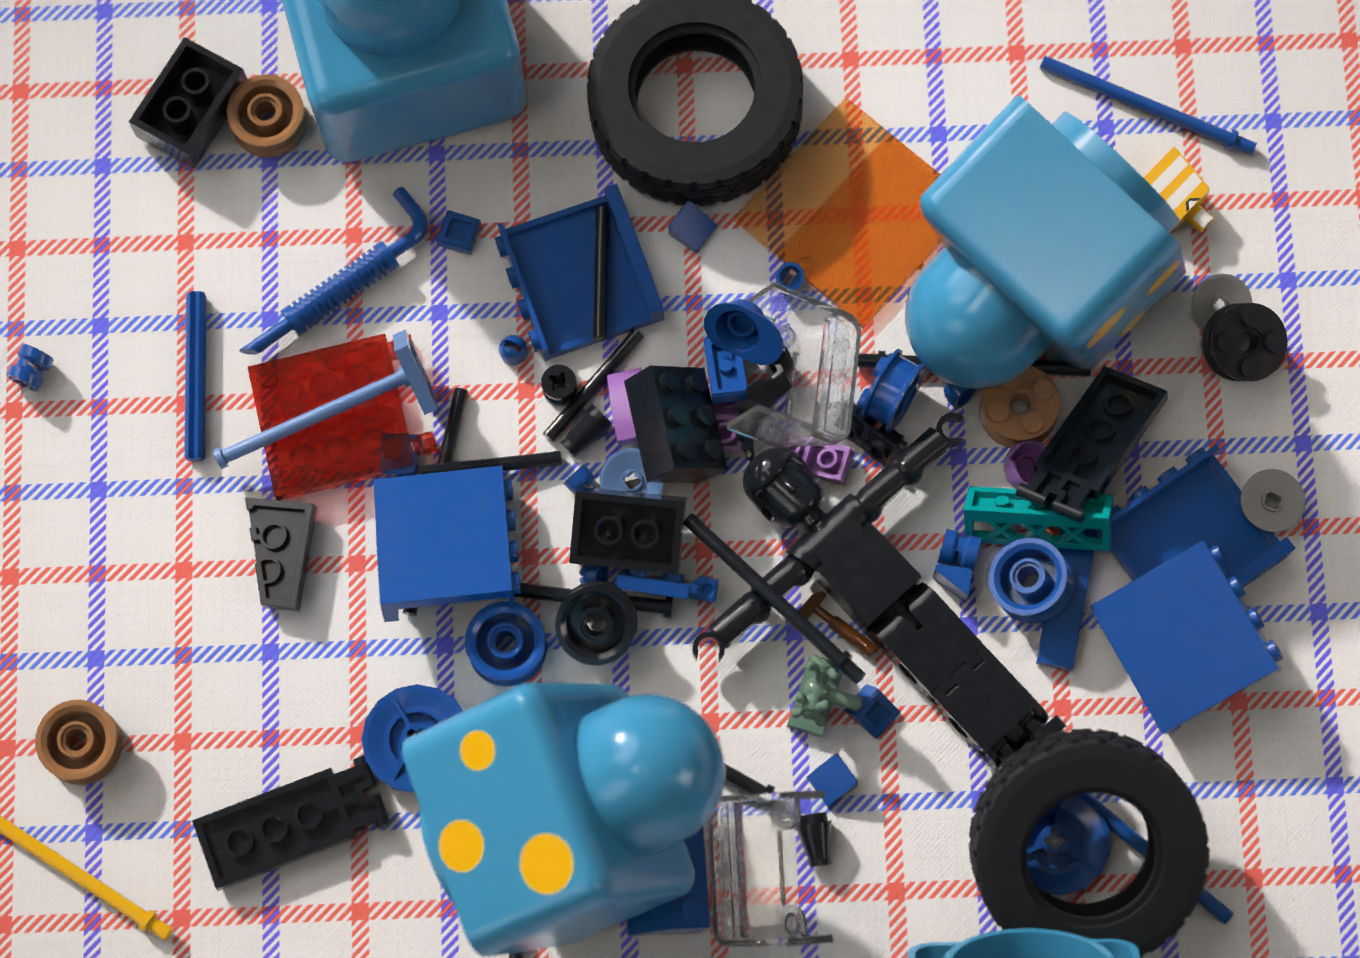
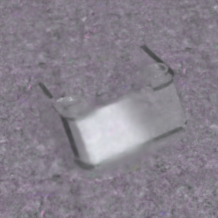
M773 282L747 300L757 304L763 311L764 316L772 320L781 333L783 344L789 353L792 354L796 369L790 372L794 386L788 390L786 414L758 404L728 422L727 430L772 447L835 445L846 439L851 430L861 339L860 324L852 314Z
M824 790L721 796L715 812L707 822L713 933L720 945L793 946L833 942V935H807V919L804 912L796 905H786L782 830H792L797 826L801 816V799L825 798Z

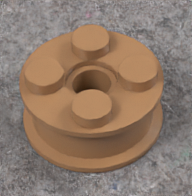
M257 75L239 84L229 98L227 120L236 141L247 152L259 157H277L294 149L302 140L307 128V113L298 90L286 79L275 75ZM267 111L275 112V115L270 120L263 121L259 119L262 113Z
M1030 366L1021 375L1005 384L983 389L979 406L981 424L986 433L995 442L1008 448L1027 440L1042 442L1055 427L1060 410L1059 392L1052 379L1046 373ZM1015 401H1022L1028 406L1029 410L1025 413H1016L1011 409L1010 404Z
M69 700L56 705L42 718L36 731L35 747L38 758L43 766L57 778L70 784L86 785L103 779L114 769L122 752V735L116 721L97 704L86 700ZM78 734H86V745L81 750L73 751L71 749L72 739Z

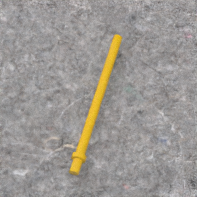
M0 816V834L138 923V929L141 931H150L164 941L170 937L173 928L159 920L156 912L151 909L146 911Z

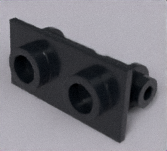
M851 401L847 407L844 406L833 427L843 437L866 451L874 460L887 466L908 446L909 443L904 440L905 436L895 429L888 433L885 431L886 425L883 424L877 430L873 427L877 420L870 416L867 419L861 418V409L856 407L854 402Z

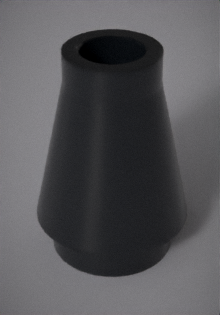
M592 404L587 410L583 408L568 434L560 443L576 457L580 452L609 433L607 430L613 424Z
M827 812L797 816L799 825L795 827L809 860V866L817 867L832 864L830 857L832 820H828Z

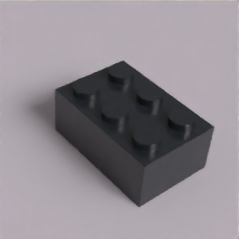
M184 37L128 121L135 136L195 169L227 120V104L232 92L239 84L247 80L244 69Z
M651 365L624 380L646 482L701 483L728 469L704 368Z
M579 487L575 491L569 563L678 574L681 564L683 522L685 520L687 497Z

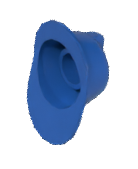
M738 299L729 303L716 304L708 310L704 318V330L715 346L758 365H770L777 361L783 352V339L780 331L772 321L764 316L759 306L749 300Z

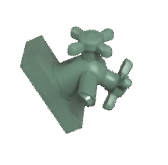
M815 654L809 657L787 727L822 738L833 704L851 710H858L862 706L860 697L837 690L843 672H836L832 668L833 663L829 659L819 658Z

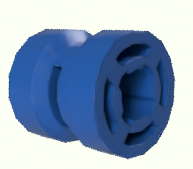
M22 344L17 353L19 359L16 364L10 366L6 376L16 384L37 392L43 382L41 376L44 371L50 369L54 359L31 345Z
M946 529L937 563L944 565L956 564L960 567L970 568L973 572L982 538L973 535L963 537L955 530Z

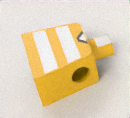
M1173 147L1143 178L1162 196L1180 220L1179 224L1170 233H1174L1185 221L1199 233H1202L1214 219L1209 212L1200 206L1205 201L1210 189L1179 150Z

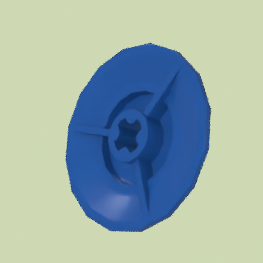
M415 684L394 689L377 701L365 719L361 740L366 762L376 777L393 789L415 793L403 759L402 746L404 741L413 732L418 734L464 711L454 698L435 687Z
M1078 794L1066 798L1051 807L1038 821L1028 844L1027 864L1030 877L1046 893L1064 896L1082 890L1101 874L1110 855V831L1103 812L1088 796ZM1051 832H1055L1057 838H1063L1064 840L1059 845L1058 851L1053 850L1052 845L1045 844V840L1050 837Z

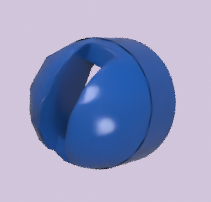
M785 263L776 272V283L784 291H795L804 282V271L796 263ZM792 269L796 272V275L791 279L789 286H786L782 282Z
M517 335L505 337L499 345L500 357L508 365L521 364L527 357L528 349L526 342ZM509 343L522 348L521 352L506 347V345Z
M948 382V386L944 387V396L955 409H960L966 405L975 393V389L956 386Z
M583 464L563 484L575 494V491L579 487H583L584 484L594 488L595 478L592 472Z
M583 565L579 571V574L583 576L579 579L581 584L589 581L608 582L609 579L608 567Z

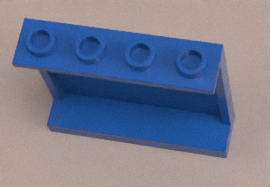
M617 183L605 187L604 196L507 229L504 228L503 222L498 223L500 236L494 237L500 257L507 256L511 267L506 269L510 285L512 289L519 287L523 298L517 300L523 320L530 319L534 330L528 332L533 349L535 352L541 350L545 361L599 343L593 340L595 208L598 206L609 208L607 340L631 332L633 328L640 329L665 320L662 302Z
M1217 445L1207 451L1203 447L1197 449L1185 459L1187 465L1179 470L1173 466L1157 478L1159 484L1149 490L1146 485L1129 497L1131 503L1122 509L1118 505L1114 506L1111 517L1110 552L1132 581L1205 540L1211 546L1215 544L1219 546L1228 562L1223 565L1230 578L1236 576L1244 588L1286 559L1296 548L1288 537L1279 541L1273 532L1262 530L1254 526L1247 519L1241 507L1242 491L1214 456L1219 450ZM1097 529L1096 533L1102 538V529Z
M502 466L373 479L379 598L384 622L399 621L398 609L508 598L510 609L515 608L514 594H521L519 572L512 571V563L519 562L516 540L510 541L509 534L511 531H516L514 509H507V501L513 500L512 480L504 479Z
M1205 540L1089 606L1162 734L1172 733L1179 729L1180 725L1268 675L1283 670L1279 661L1284 659L1283 655L1273 640L1267 642L1260 629L1265 627L1260 615L1254 607L1248 610L1241 598L1246 595L1243 586L1236 576L1230 578L1223 565L1228 563L1226 557L1217 544L1211 546Z

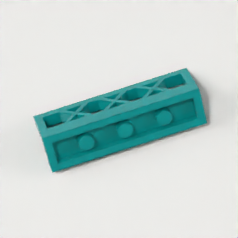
M969 486L963 509L966 537L970 535L982 538L981 543L1007 545L1022 538H1038L1051 543L1056 548L1110 551L1111 517L1114 507L1113 495L1102 494L1098 500L1091 498L1084 507L1087 510L1086 517L1082 523H1079L1051 510L1053 501H1050L1047 507L1043 508L1015 495L1016 489ZM974 521L987 522L994 528L990 531L974 530ZM1013 524H1023L1029 531L1026 533H1016L1010 526ZM1049 526H1058L1066 533L1063 535H1052L1045 529ZM1086 528L1102 529V538L1088 537L1082 531Z

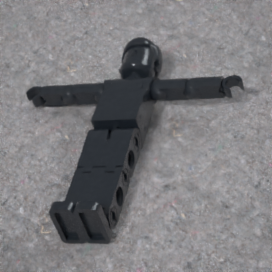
M951 412L941 416L935 429L929 427L902 451L891 464H888L862 487L857 494L849 493L828 513H824L820 509L825 499L824 490L818 483L820 478L815 477L810 472L805 461L794 450L786 447H777L759 453L748 464L744 472L743 488L746 496L770 523L776 521L786 529H794L801 525L806 530L805 534L783 552L785 558L762 577L778 593L785 597L795 587L807 584L812 576H814L815 580L856 625L881 649L918 690L921 688V691L932 705L993 768H997L1001 764L998 755L1005 761L1015 752L1009 744L1014 748H1018L1028 739L1025 731L1032 738L1023 746L1036 739H1039V741L1045 739L1046 735L1060 732L1067 726L1057 715L1043 728L1035 721L1036 719L1041 724H1044L1049 719L1044 708L991 653L944 600L924 582L920 583L922 576L871 524L879 519L883 508L906 487H913L920 482L924 471L947 451V447L952 448L962 444L964 439L948 438L942 431V425L946 422H962L964 419L962 415ZM751 587L749 592L745 593L708 626L711 632H703L696 637L692 646V654L695 661H697L700 643L705 640H711L719 647L718 659L720 663L723 659L725 648L728 649L753 625L766 621L771 615L773 607Z

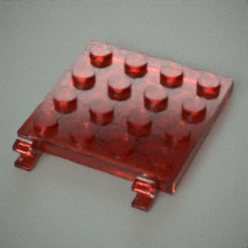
M380 334L248 366L261 432L394 374L392 361L398 358L394 351L393 340L388 343L386 334ZM408 334L409 337H410V340H411V342H412V344H413V346H414V343H413L412 338H411V334ZM398 387L264 447L274 496L279 501L387 475L382 472L415 465L413 457L415 454L419 457L439 452L433 431L425 432L411 440L409 439Z

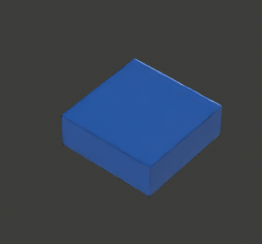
M447 210L436 240L437 245L470 255L481 226V220Z

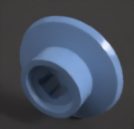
M636 448L623 449L611 455L604 463L600 473L601 489L661 495L664 483L646 482L640 451ZM632 472H635L641 480L634 488H630V485L625 481V477Z

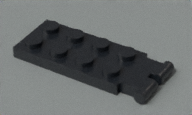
M1104 366L1033 464L1034 476L1027 485L1020 483L1015 495L1043 508H1046L1049 502L1053 501L1051 508L1053 512L1082 523L1087 514V510L1084 507L1091 498L1098 500L1167 402L1168 391Z
M365 756L353 759L354 767L334 774L333 769L328 768L192 820L215 889L220 891L357 838L356 830L374 823L377 829L389 826L391 822L381 794L378 793L369 797L365 795L364 791L377 786L372 769L366 762Z

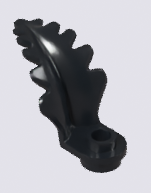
M784 344L780 358L769 365L773 375L748 385L745 389L747 399L736 404V409L741 414V417L735 418L733 422L734 426L738 428L735 437L741 442L740 448L744 451L748 461H752L755 458L753 447L754 435L762 417L794 386L789 372L795 370L796 367Z

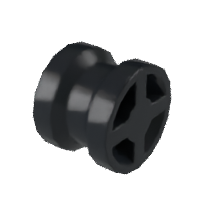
M554 365L543 373L541 378L543 395L550 404L566 406L578 393L576 376L569 367Z

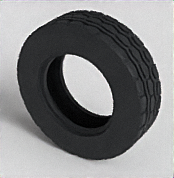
M640 0V3L637 5L633 4L621 13L618 20L615 19L604 32V38H600L593 52L594 59L590 61L587 75V101L592 131L606 162L612 164V170L623 181L627 180L629 185L639 192L647 193L651 198L666 203L668 201L674 202V205L684 206L688 200L699 206L716 205L717 202L721 201L725 203L739 198L743 193L748 194L761 186L764 180L767 181L779 169L780 163H784L792 151V144L796 142L802 120L803 74L800 59L797 58L798 53L791 38H787V32L777 19L773 20L768 11L758 4H753L752 0ZM690 51L714 53L733 62L745 74L751 84L754 98L747 115L733 130L713 140L685 142L662 134L645 119L637 103L641 85L655 66L676 54Z
M1091 728L1071 729V732L1067 733L1065 731L1046 735V738L1040 741L1036 739L1023 746L1022 751L1019 753L1014 752L1001 764L1002 768L999 771L995 770L984 786L986 788L984 793H980L974 808L975 815L971 817L970 843H968L970 863L972 864V872L987 910L1002 930L1047 929L1067 932L1087 939H1119L1137 946L1140 958H1143V955L1148 952L1151 954L1166 943L1165 940L1173 937L1185 924L1184 920L1191 916L1199 902V893L1202 894L1207 879L1206 868H1209L1210 852L1207 842H1209L1206 823L1202 817L1203 814L1195 797L1173 767L1161 755L1149 746H1144L1142 742L1127 735L1119 736L1117 732L1102 729L1092 731ZM1104 793L1121 798L1134 806L1143 815L1148 835V846L1143 865L1132 882L1116 895L1094 903H1071L1055 898L1042 890L1030 877L1027 864V850L1030 837L1042 816L1060 801L1078 794Z

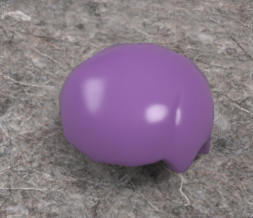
M1033 440L1023 441L1013 445L1008 451L1003 468L1008 483L1014 489H1017L1020 483L1027 485L1034 476L1033 464L1046 448L1042 442Z

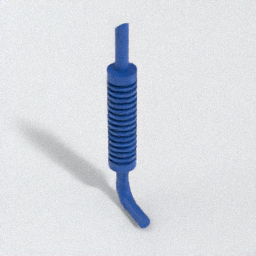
M399 187L393 193L395 199L407 212L412 221V227L406 235L388 247L383 241H380L373 246V251L368 249V254H361L362 259L357 257L355 258L356 263L351 261L350 267L345 265L344 271L342 269L338 270L339 275L334 273L332 274L333 279L328 277L327 283L322 281L321 287L316 285L315 291L313 289L309 290L310 295L308 293L303 294L304 299L299 297L298 303L293 301L292 307L288 305L280 310L284 317L283 320L242 347L239 351L244 354L257 355L292 330L297 336H300L307 331V326L312 328L313 322L315 324L319 323L318 318L323 320L325 319L324 314L329 316L330 310L335 312L336 306L338 308L342 307L341 302L346 304L348 303L347 298L352 300L353 294L358 296L359 290L361 292L365 291L364 286L369 288L371 287L370 282L375 284L376 278L381 280L382 274L384 276L388 275L387 270L392 272L397 269L399 264L396 258L414 245H417L424 238L427 231V217L423 209L419 207L404 187Z

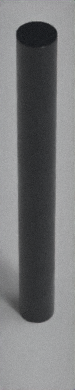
M606 206L595 208L593 340L597 342L607 340L609 208Z
M635 328L632 329L542 433L549 441L553 443L607 381V375L613 374L642 341L644 335Z
M553 451L418 466V475L502 466L503 471L562 465L561 452Z

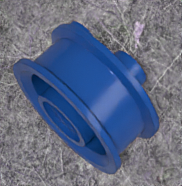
M899 348L890 353L887 358L883 356L880 358L872 373L876 377L870 389L866 388L863 391L856 407L861 409V418L867 419L870 416L885 424V431L891 433L906 414L927 372V368L922 363L917 365L902 357L903 351Z
M1022 538L1007 544L997 553L989 569L988 582L993 598L1009 616L1023 623L1037 624L1053 619L1066 608L1073 594L1074 576L1070 565L1055 546L1042 539ZM1039 574V579L1035 585L1031 587L1023 586L1027 576Z
M503 601L484 607L472 618L465 635V649L473 669L481 678L498 686H516L528 681L540 670L546 658L547 640L542 623L533 611L519 603H515V608L510 609L509 601ZM504 636H511L516 640L515 647L508 652H502L496 648L498 640Z

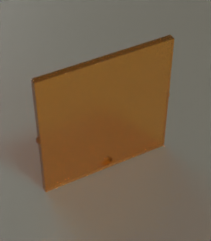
M845 97L792 155H788L786 162L733 217V221L782 262L798 264L804 271V280L864 329L917 269L923 268L927 258L942 243L924 218L920 209L922 194L941 174Z

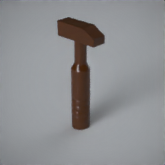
M824 591L812 594L799 612L807 619L815 613L828 623L830 629L870 658L878 646L857 632L856 629L840 617L831 615L820 606L827 596Z

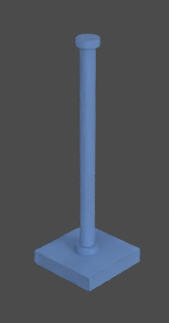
M406 329L393 335L394 351L401 364L397 368L398 372L223 450L221 447L214 449L213 453L220 468L229 467L228 463L402 385H405L406 388L412 387L424 415L437 410L435 391Z

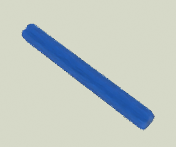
M190 291L186 294L184 456L187 461L199 462L205 459L207 297L202 291Z

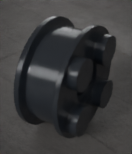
M1235 303L1220 308L1209 318L1202 334V352L1207 364L1216 374L1231 381H1258L1270 376L1279 368L1287 351V332L1283 322L1273 310L1257 303ZM1243 333L1250 340L1249 347L1245 352L1240 349L1238 343Z
M589 581L572 589L562 601L555 620L556 636L563 650L573 659L588 665L608 664L620 658L630 647L637 629V612L633 601L624 590L618 589L616 585L605 581ZM594 614L602 616L606 621V628L602 631L591 630L587 625V618Z

